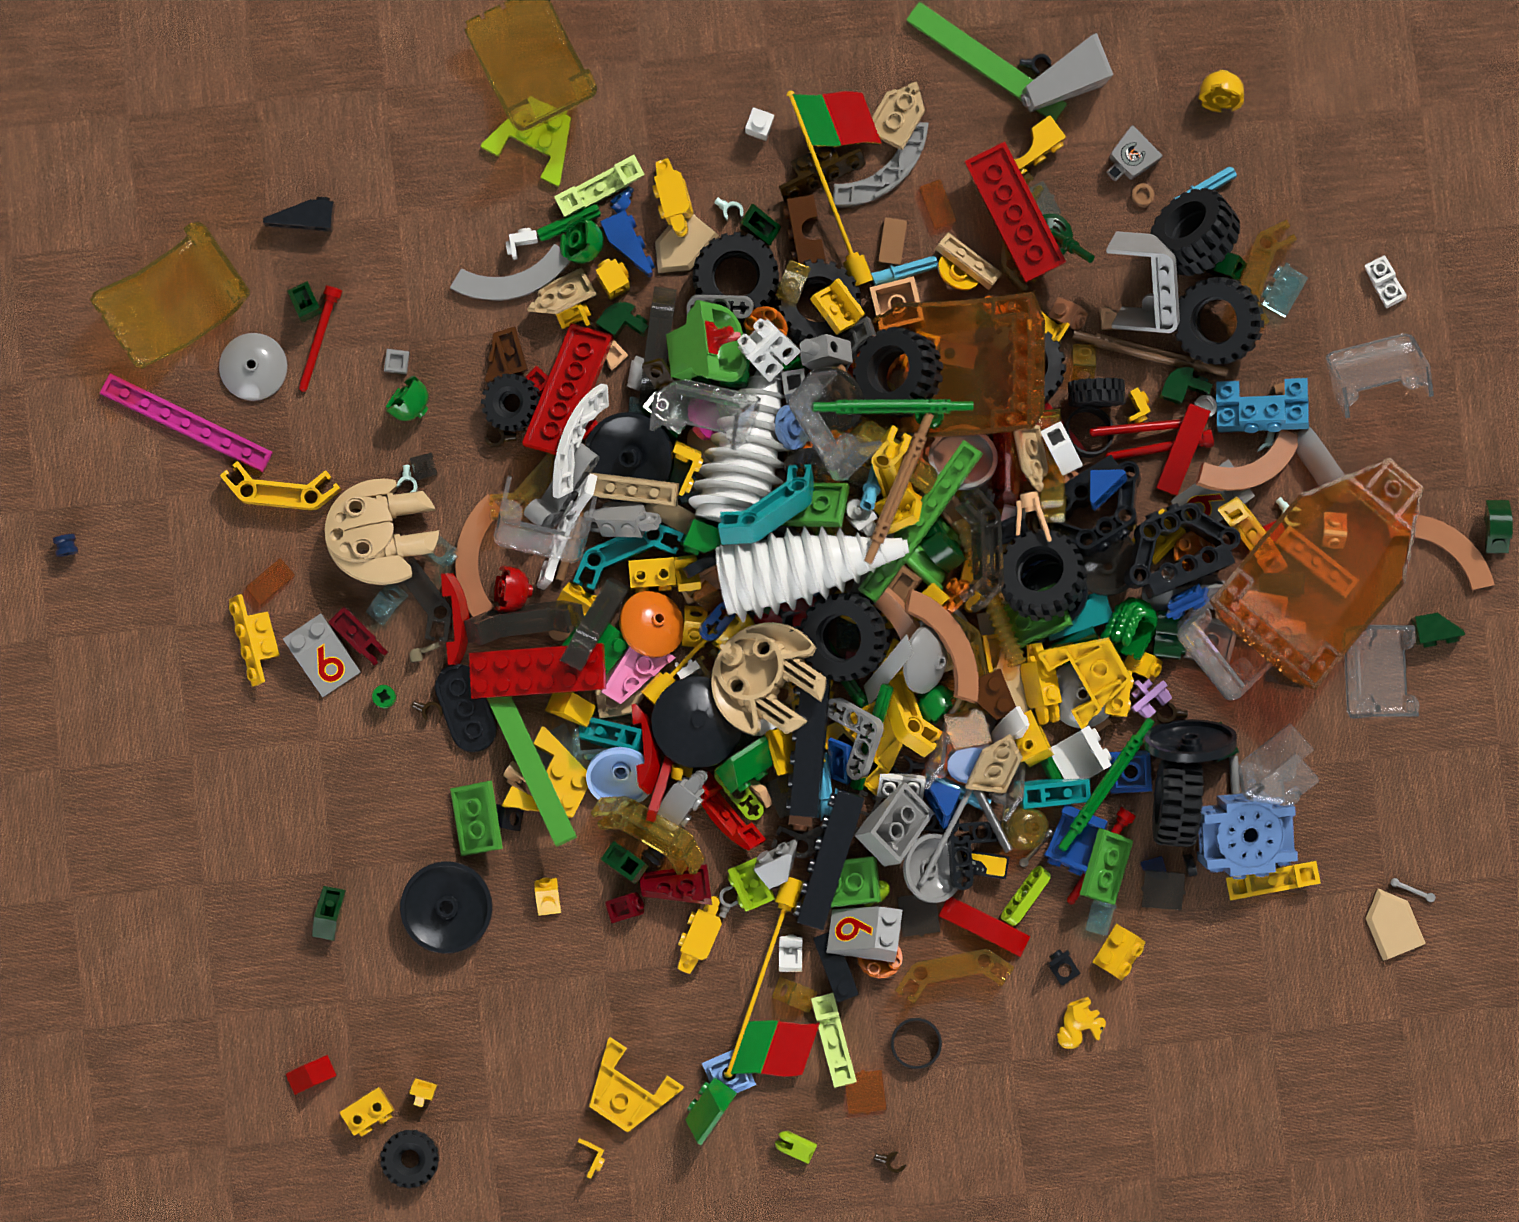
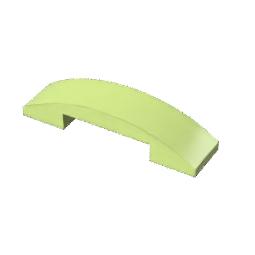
M635 155L615 164V167L581 185L573 186L554 196L564 217L581 211L615 194L643 177L645 174Z
M830 993L811 998L817 1023L820 1022L818 1028L834 1088L857 1082L834 994Z

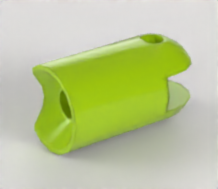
M789 1131L780 1132V1138L789 1142V1144L783 1141H775L777 1149L809 1164L818 1144Z

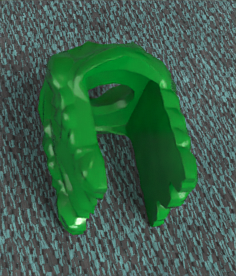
M1128 597L1125 601L1115 606L1112 617L1109 619L1100 639L1109 637L1111 642L1115 644L1114 647L1118 654L1122 653L1126 656L1134 654V659L1140 660L1157 627V611H1154L1151 604L1144 600Z

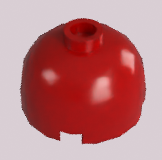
M501 566L499 570H502L501 576H496L494 601L499 602V606H495L497 611L514 612L526 604L527 598L532 597L533 586L529 584L528 577L520 569L511 566Z

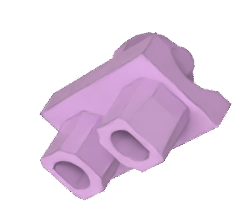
M1149 679L1143 684L1139 680L1135 681L1134 684L1137 689L1131 694L1135 699L1141 694L1144 696L1131 706L1130 709L1134 713L1138 712L1145 719L1150 718L1156 712L1148 703L1151 699L1155 697L1162 706L1172 699L1169 691L1165 688L1168 685L1163 680L1148 691L1147 689L1153 685Z

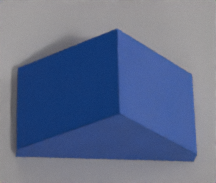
M1123 469L1090 470L1091 508L1094 511L1127 481V475Z
M829 738L830 776L832 779L848 785L852 779L848 776L846 767L853 747L836 739Z
M928 780L926 781L924 796L942 828L946 829L957 808L961 791L939 782Z

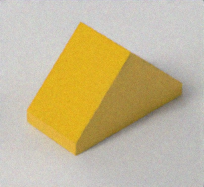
M573 692L552 693L545 711L588 727L596 706Z

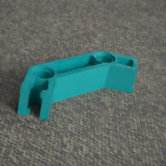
M805 464V476L803 478L797 477V465H788L787 481L745 511L720 512L721 523H719L718 529L722 545L755 543L807 508L812 502L814 476L811 464Z
M659 524L657 530L660 536L657 540L648 539V531H645L642 538L616 537L590 548L582 557L573 583L582 587L583 583L580 579L584 570L593 571L595 576L592 585L587 583L586 587L595 592L603 570L653 548L676 557L679 548L674 547L672 549L661 542L665 534L677 537V540L681 542L684 533ZM591 555H598L601 561L599 565L591 566L588 563V558Z

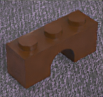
M814 194L787 199V206H783L785 220L790 219L791 228H787L789 242L794 241L795 250H791L793 264L798 263L801 266L805 260L809 259L812 263H816L817 259H824L825 264L826 259L822 239L810 240L802 233V228L806 223L817 221L818 218Z

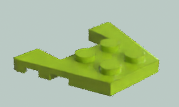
M530 97L481 144V148L499 157L509 137H512L551 157L541 175V179L559 188L571 117Z

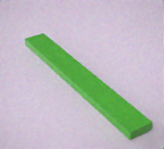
M921 2L916 5L906 19V22L1022 101V91L1033 81L1031 78ZM1060 101L1035 111L1045 118L1051 115L1053 120L1056 121L1067 103Z
M966 440L962 441L921 499L922 507L919 521L912 526L900 529L894 537L907 540L909 553L905 554L902 558L891 561L890 564L886 563L875 568L874 573L870 571L857 589L874 603L877 602L982 457L983 453Z
M512 697L487 698L555 846L558 847L577 838Z

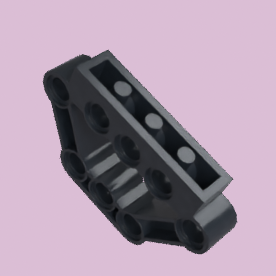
M1109 455L1040 498V506L1045 521L1050 526L1049 532L1052 530L1057 531L1060 537L1065 535L1070 538L1071 543H1075L1080 554L1085 557L1093 556L1098 552L1103 553L1111 547L1112 543L1117 540L1122 541L1126 539L1130 532L1136 528L1138 521L1135 511L1137 487L1141 482L1138 465L1132 461H1125L1118 465L1112 455ZM1123 469L1126 473L1131 472L1135 474L1132 478L1127 479L1119 488L1118 506L1115 514L1110 518H1100L1092 529H1081L1058 521L1059 519H1069L1073 511L1078 507L1086 508L1091 504L1090 470ZM1079 492L1087 493L1083 498L1076 496ZM1065 503L1068 507L1060 510L1057 508L1058 505ZM1124 515L1131 516L1129 521L1120 520ZM1037 516L1032 522L1034 534L1038 533L1040 528ZM1104 527L1112 529L1109 533L1101 532ZM1085 539H1091L1093 541L1088 546L1081 544L1082 541Z
M1175 503L1166 507L1167 512L1159 515L1158 511L1146 515V520L1136 526L1134 530L1135 543L1129 569L1124 573V582L1132 589L1144 587L1148 599H1151L1227 568L1236 563L1231 550L1240 543L1241 537L1238 530L1219 523L1203 513L1199 506L1194 503H1187L1182 506ZM1184 511L1191 514L1192 521L1185 519ZM1164 519L1171 522L1172 529H1167L1164 526ZM1144 527L1150 529L1152 533L1151 538L1145 536L1143 532ZM1179 527L1189 529L1215 546V548L1206 546L1197 551L1194 556L1190 554L1184 555L1176 560L1174 564L1164 563L1156 568L1153 573L1150 572L1155 544L1159 535L1169 536L1177 531ZM1223 535H1227L1230 538V545L1224 543ZM1203 553L1210 557V563L1204 562L1202 559ZM1182 561L1189 564L1190 571H1185L1182 568ZM1162 569L1169 572V580L1163 578ZM1134 571H1138L1141 574V581H1137L1134 578Z

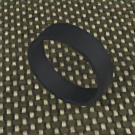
M1085 406L1075 410L1063 425L1070 438L1069 422L1078 413H1092L1098 416L1106 426H1113L1110 417L1101 409ZM1108 435L1106 446L1096 452L1084 451L1077 447L1072 440L1071 442L1078 456L1093 458L1101 455L1111 445L1114 435Z
M922 1018L907 1019L900 1023L892 1034L891 1049L893 1055L906 1067L913 1069L925 1068L931 1065L941 1052V1035L938 1029L928 1020ZM910 1021H923L929 1024L935 1030L939 1040L938 1051L935 1057L927 1064L921 1066H911L904 1063L897 1056L894 1049V1038L897 1031L902 1025Z

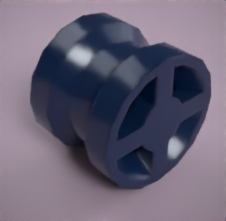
M66 534L52 538L53 543L57 547L55 551L56 557L73 555L79 552L78 547L74 543L76 539L75 534Z

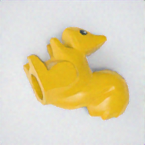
M1089 997L1070 1002L1067 1005V1010L1064 1014V1027H1060L1057 1034L1058 1043L1065 1049L1079 1047L1083 1039L1082 1031L1090 1029L1096 1040H1100V1034L1106 1026V1020L1101 1017L1096 1018L1100 1014L1098 1009L1089 1010L1088 1006L1091 1004Z

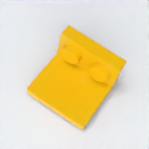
M676 441L672 451L676 453L675 458L687 463L689 459L692 460L678 495L683 496L684 492H690L695 480L691 478L693 472H699L704 458L701 457V451Z
M777 728L767 731L765 736L768 739L777 775L780 776L793 772L794 765L790 764L791 751H795L796 742L792 741L793 732L785 734Z

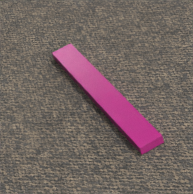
M109 373L100 391L101 395L264 473L273 455L272 451Z

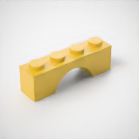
M1051 115L1032 127L1030 132L1032 146L1030 150L1021 158L1014 159L1022 176L1027 172L1026 168L1031 164L1037 166L1046 159L1044 155L1052 151L1055 153L1064 146L1062 142L1065 141L1066 136Z

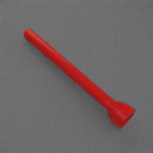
M325 285L323 291L325 304L299 384L301 392H305L308 389L333 305L341 298L343 292L341 289Z
M1183 417L1177 420L1093 427L1089 430V434L1095 437L1178 429Z
M1211 429L1203 430L1198 443L1200 447H1205V449L1214 447ZM1174 441L1109 452L1105 455V458L1112 455L1114 460H1121L1170 451Z
M1120 807L1116 814L1117 822L1110 831L1118 835L1125 826L1127 827L1129 823L1132 824L1136 818L1134 814L1123 807ZM1084 873L1067 898V902L1071 905L1080 896L1085 878Z

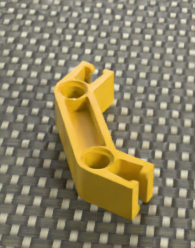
M893 425L878 441L871 458L883 498L888 497L903 462L902 456L906 453L912 438L904 433L901 437L903 440L896 444L893 440L898 428ZM909 481L907 488L914 492L911 481ZM915 493V495H916L920 500L923 498V497L920 496L919 494Z
M238 461L233 464V470L235 472L239 470L244 476V480L237 486L228 479L229 472L227 470L220 475L243 503L312 511L321 508L342 491L338 484L335 483L331 490L323 495L317 488L326 479L330 480L332 478L326 470L308 485L254 480ZM246 486L253 487V494L249 497L242 495V490ZM311 492L316 493L318 496L317 501L312 504L307 503L306 496Z
M895 638L890 641L889 649L884 651V654L887 655L886 658L894 650L895 646L900 643ZM902 666L888 683L894 688L887 715L897 740L922 757H925L935 749L937 744L934 741L940 738L942 731L922 718L914 693L905 682Z

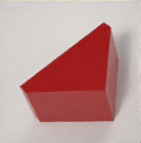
M328 1055L285 1074L294 1095L337 1076Z

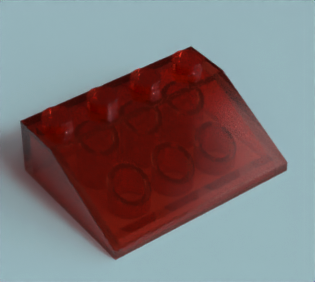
M1006 402L993 420L992 442L995 445L998 460L996 470L992 476L991 509L1003 510L1004 504L1016 506V501L1021 500L1020 494H1026V490H1023V482L1026 481V476L1020 467L1012 428L1015 424H1024V416L1012 402Z

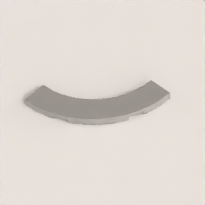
M919 122L904 149L898 148L893 158L876 174L852 183L834 184L833 201L835 206L851 207L865 204L884 196L897 187L908 176L921 155L927 137L928 123Z
M554 244L537 264L514 275L485 277L470 273L461 268L450 289L475 299L492 301L516 299L540 290V288L558 277L571 261L563 257L560 247Z

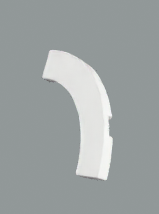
M606 384L596 386L583 397L572 412L564 428L554 464L553 497L561 498L573 492L575 448L580 446L586 432L584 428L587 423L593 421L602 410L609 407L608 385Z
M590 473L577 489L579 494L576 501H570L550 543L549 547L552 549L549 560H544L537 588L545 590L552 583L568 536L581 511L593 496L598 476Z

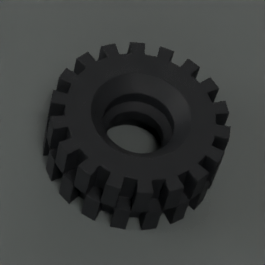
M502 374V377L496 376L494 382L487 384L489 389H484L482 393L486 395L485 399H481V404L485 405V408H482V412L487 414L486 420L492 422V426L501 430L511 432L526 430L525 427H529L540 400V396L537 395L540 392L539 389L534 387L535 383L528 380L524 376L516 374ZM510 394H515L520 399V406L514 412L508 411L505 407V399Z
M1086 378L1068 382V405L1070 407L1092 406L1102 408L1124 405L1126 403L1125 380Z
M404 1130L396 1133L389 1138L381 1151L380 1164L383 1168V1173L391 1183L399 1187H419L427 1183L438 1169V1148L435 1146L432 1138L418 1130ZM406 1150H414L419 1156V1162L413 1168H407L401 1162V1156Z

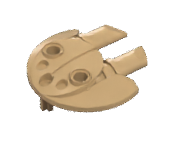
M372 479L358 483L343 492L331 506L325 523L327 549L337 566L349 576L369 584L387 585L411 578V566L404 560V557L434 553L439 538V530L400 536V534H394L392 519H396V516L435 511L433 503L423 491L393 495L397 490L396 480ZM355 508L361 510L358 513L351 512V510ZM362 549L368 551L366 554L358 553V551Z
M760 623L741 630L725 645H720L721 651L716 658L712 671V692L719 711L732 725L741 731L756 735L761 730V720L765 719L785 734H789L808 722L778 701L776 697L780 692L779 688H783L786 681H791L822 702L826 688V677L804 663V659L813 656L817 649L806 635L785 624ZM770 646L769 652L761 655L762 648ZM739 683H743L742 690L739 692H735V686Z

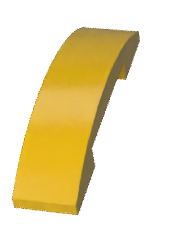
M1238 497L1218 508V511L1228 525L1238 530L1241 539L1254 555L1257 564L1264 573H1279L1288 567L1267 532Z
M1316 861L1276 868V872H1271L1266 877H1257L1255 874L1247 875V878L1244 879L1226 878L1230 901L1321 883Z

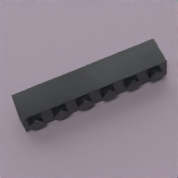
M826 679V688L822 702L796 686V696H800L799 705H795L794 712L808 722L792 733V741L796 742L795 751H791L790 764L794 765L793 774H789L788 787L792 788L791 797H787L786 810H789L792 816L819 818L831 680Z
M836 788L835 793L831 792L827 806H830L828 815L824 814L821 821L822 835L821 837L817 836L814 844L816 854L814 859L810 858L807 866V872L810 873L807 881L803 880L800 888V893L803 895L800 903L796 902L793 915L796 916L795 920L797 923L824 930L865 800L863 796Z

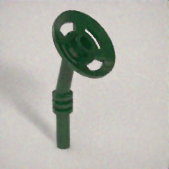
M1053 213L1043 214L1057 244L1062 246V249H1060L1062 254L1068 251L1071 254L1075 253L1089 263L1094 261L1095 256L1082 248L1079 242L1073 239L1072 228L1065 218ZM1054 219L1061 222L1066 228V231H1064L1059 224L1055 223ZM1053 226L1057 227L1060 233H1058V231L1054 229Z

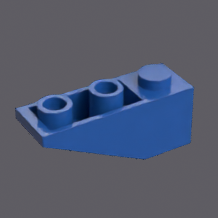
M622 211L600 221L610 246L648 277L653 276L652 269L655 268L650 255L646 257L643 248H646L641 235L636 236L633 228L637 226L632 214L628 216L626 211Z

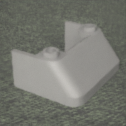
M1116 231L1106 249V253L1151 257L1153 293L1147 294L1144 297L1142 308L1122 306L1112 323V329L1159 333L1174 332L1180 323L1175 255L1155 235Z

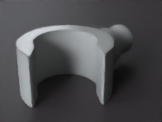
M731 886L722 889L719 895L720 902L722 903L719 916L722 918H726L730 907L738 904V901L728 904L723 900L724 892L732 889L733 887Z

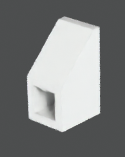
M1061 421L1040 431L1062 476L1083 466Z

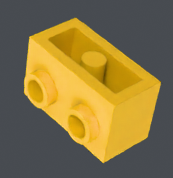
M606 259L598 264L599 268L596 269V275L610 300L630 290V284L627 279L629 278V273L623 262L618 264L616 259L612 261Z
M674 557L628 561L630 588L635 590L636 593L649 591L651 588H658V592L672 591V587H676Z
M1032 710L1024 713L1028 718L1029 727L1024 736L1015 739L1014 742H1016L1022 755L1021 762L1025 761L1031 767L1053 756L1054 753L1036 715Z
M378 1087L339 1113L353 1135L360 1134L362 1137L373 1130L371 1125L377 1121L383 1124L392 1118L391 1112L395 1111L381 1087Z

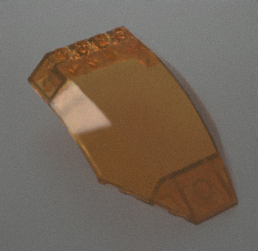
M1033 292L957 301L896 302L892 305L893 308L873 318L871 323L875 333L882 329L887 330L889 327H901L923 335L927 340L933 342L935 349L941 355L939 361L943 362V370L940 371L943 379L942 383L939 382L938 388L940 390L938 394H934L932 399H950L951 402L973 401V411L943 413L942 424L935 429L929 428L925 437L970 436L1034 429L1045 408V319ZM906 353L897 357L888 370L887 384L890 392L898 389L907 378L909 361ZM855 359L847 370L853 387L856 377H853V369H856ZM883 413L849 414L886 432L893 425L898 428L895 435L897 437H902L904 433L913 437L920 427V424L915 420V415L908 418H895Z
M1387 458L1379 463L1369 465L1364 469L1322 484L1317 488L1300 493L1211 598L1210 603L1219 619L1291 681L1317 690L1355 641L1406 583L1407 568L1411 559V548L1414 543L1416 521L1420 512V501L1423 496L1424 486L1392 459Z

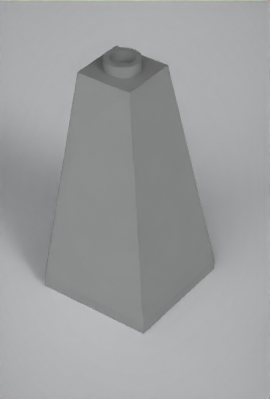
M1097 33L1087 38L1023 89L1021 99L1023 105L1028 107L1029 112L1103 87L1113 76V72Z

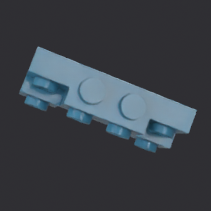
M1308 378L1285 379V395L1240 397L1239 381L1216 382L1218 432L1245 431L1247 433H1256L1257 431L1267 430L1279 432L1280 430L1309 429Z

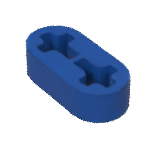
M724 602L712 610L699 628L700 636L706 641L718 638L735 617V614H730L721 620L718 619L722 613L721 610L726 608ZM716 623L717 625L713 629L714 633L707 634L708 628L706 626L709 627Z

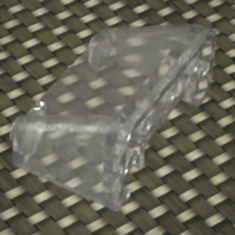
M1365 625L1346 630L1344 634L1346 705L1350 718L1419 717V702L1414 695H1407L1405 650L1412 648L1416 642L1415 625Z

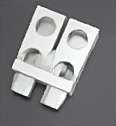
M760 318L754 323L753 328L755 331L750 336L743 334L737 340L739 344L738 349L770 382L784 368L771 353L773 352L787 366L801 351L768 319L763 320ZM792 348L789 355L782 356L785 349ZM775 363L774 369L771 372H766V368L770 364Z

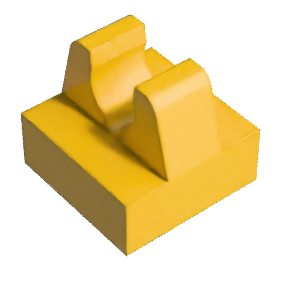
M415 1078L409 1093L416 1096L414 1105L423 1108L426 1099L432 1100L437 1085Z

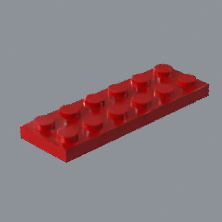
M1004 141L964 161L1024 282L1027 283L1066 264V260L1006 142Z
M570 324L522 441L525 447L554 455L557 454L562 433L572 412L583 397L595 387L614 340L612 334Z
M603 643L469 653L471 699L607 690Z

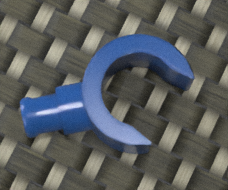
M628 186L626 190L611 200L613 204L611 207L617 214L626 210L630 205L631 200L629 198L634 191L632 187Z

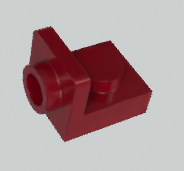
M638 892L605 901L611 924L644 914V902Z

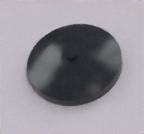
M621 412L611 415L600 421L587 438L585 446L599 456V461L591 473L668 482L672 474L674 452H672L671 440L663 427L647 415L637 412ZM611 499V500H613V501L620 502V503H622V502H632V501H624V500Z
M687 677L674 682L661 693L652 711L651 730L656 745L668 759L683 767L701 769L722 762L736 748L742 735V731L732 725L719 711L713 697L712 679Z
M1208 720L1171 721L1159 724L1148 730L1145 734V749L1148 753L1157 758L1174 762L1215 760L1229 755L1237 747V734L1234 729L1225 724Z
M450 861L432 863L416 872L406 884L400 902L401 919L410 937L423 948L443 954L460 952L477 943L488 929L493 912L491 893L482 877L468 866Z

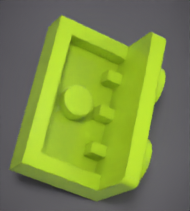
M757 857L728 869V880L738 893L737 901L740 907L744 908L746 912L776 899L772 889H769L753 870Z

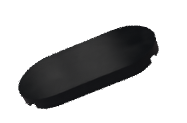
M462 664L445 667L437 677L435 692L452 739L464 751L473 753L483 751L493 743L497 732L496 723L487 698L471 699L470 667Z

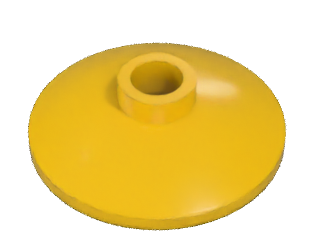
M942 256L940 258L938 272L948 285L958 290H971L977 286L978 281L946 257Z

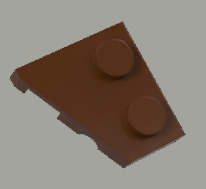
M516 327L493 333L492 348L488 359L489 365L487 375L485 376L486 383L495 381L494 378L496 376L502 377V374H519L529 371Z
M1000 668L978 677L979 692L978 702L976 703L985 709L995 720L1005 717L1016 707Z

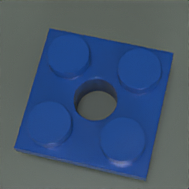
M1197 584L1172 596L1167 605L1168 611L1166 616L1168 619L1171 617L1173 620L1185 615V610L1189 608L1196 610L1206 604L1205 600L1208 598L1209 590L1207 586L1201 588Z
M1138 751L1128 764L1136 768V776L1128 778L1123 771L1111 788V794L1152 792L1150 753ZM1109 752L1112 757L1111 765H1113L1121 752Z

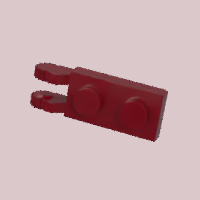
M345 606L328 622L374 666L378 663L377 659L366 651L371 644L381 654L386 655L388 653L376 640L377 638Z

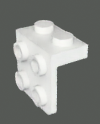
M1087 726L1051 747L1054 753L1052 758L1064 779L1091 778L1112 766L1110 763L1112 757L1106 748L1102 749L1098 741L1101 738L1095 728L1091 730L1090 726Z

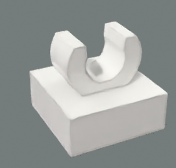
M692 659L688 661L686 667H682L677 672L680 680L687 677H699L704 674L697 661L693 662Z

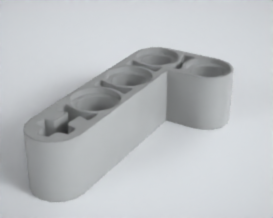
M580 443L579 448H575L573 492L561 498L553 497L552 481L542 498L531 501L526 507L524 516L540 529L553 528L560 522L570 501H574L577 496V489L597 465L599 456L583 443Z

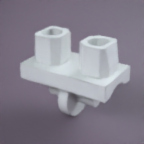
M850 500L846 505L847 516L845 518L858 531L860 530L867 537H870L876 526L874 520L878 517L871 509L864 510L860 506L861 500Z

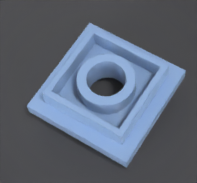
M734 1049L702 1063L710 1083L715 1077L737 1093L756 1085L751 1073L736 1074L735 1078L731 1081L723 1078L722 1072L729 1066Z

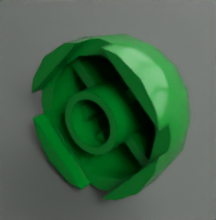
M582 217L573 218L566 226L569 228L566 235L562 234L561 254L567 260L576 263L590 262L599 255L603 248L602 231L591 220Z
M411 376L404 381L407 386L401 389L398 388L386 404L387 409L385 411L401 421H410L416 417L421 418L428 410L426 406L429 401L427 388L416 376Z
M936 685L929 692L924 694L918 693L916 696L919 699L917 704L922 718L928 723L933 722L934 724H937L952 708V699L954 698L956 701L959 699L954 697L953 690L943 685Z

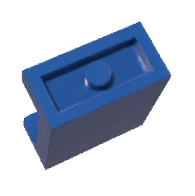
M1066 804L1063 807L1062 816L1044 856L1048 859L1047 862L1056 867H1060L1062 864L1069 867V872L1081 876L1082 873L1086 874L1098 829L1106 830L1108 821L1093 815L1080 835L1077 834L1066 852H1064L1058 846L1070 830V824L1080 811Z

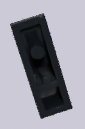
M318 196L316 200L310 199L264 217L263 224L267 227L333 232L335 204L328 197Z
M828 932L814 937L813 940L834 997L838 1003L857 996L859 993L845 956L826 953Z

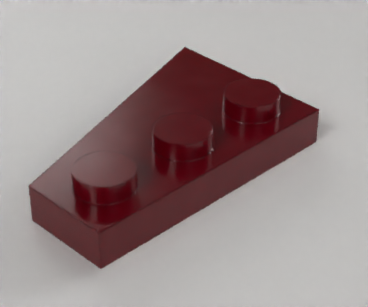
M707 864L644 872L640 878L642 897L712 905Z

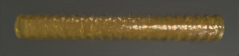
M968 516L955 521L952 526L956 527L955 533H958L959 537L957 538L962 542L960 546L964 548L963 554L966 553L967 557L965 558L969 560L968 567L972 568L970 572L971 574L974 573L975 577H973V580L977 581L975 585L980 589L978 593L982 594L981 600H984L985 604L983 605L988 609L986 613H989V620L993 622L991 626L995 627L994 634L997 633L998 637L996 639L997 641L1000 640L1001 643L999 647L1003 648L1001 652L1002 654L1005 653L1006 656L1004 660L1008 661L1007 667L1011 668L1024 663L1027 659L1022 656L1024 652L1020 650L1021 644L1017 643L1019 639L1014 635L1016 631L1012 630L1014 626L1009 622L1011 618L1007 617L1008 611L1004 609L1006 605L1002 604L1003 598L999 596L1000 590L997 591L996 589L998 585L994 583L995 577L991 576L993 572L988 568L990 564L986 563L988 559L983 555L985 551L981 550L982 544L978 542L980 538L976 537L977 531H974V524L970 522L972 518Z

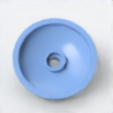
M624 747L610 748L598 753L587 767L586 782L590 792L601 802L616 807L632 806L643 801L648 795L638 786L636 765L645 763L644 755L636 750Z

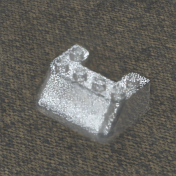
M836 370L811 373L791 394L789 407L795 421L830 477L835 481L847 480L882 443L879 440L859 444L855 436L850 433L842 434L836 440L819 412H813L812 405L813 402L818 401L822 396L823 389L838 373Z
M1217 592L1205 600L1206 604L1196 610L1192 608L1178 621L1176 630L1179 641L1222 696L1227 700L1233 701L1240 698L1275 662L1270 660L1257 667H1254L1246 658L1236 659L1231 665L1226 662L1203 632L1211 622V612L1208 608L1221 596V593Z

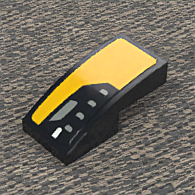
M972 851L973 875L1006 879L1009 856ZM963 852V855H962L963 862H964L965 859H966V855H965L964 852Z

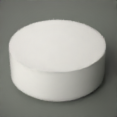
M1202 395L1195 401L1194 405L1211 411L1209 418L1217 411L1216 400L1210 395Z

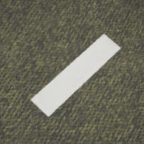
M907 634L864 685L869 704L878 696L880 686L888 684L912 656L913 653Z

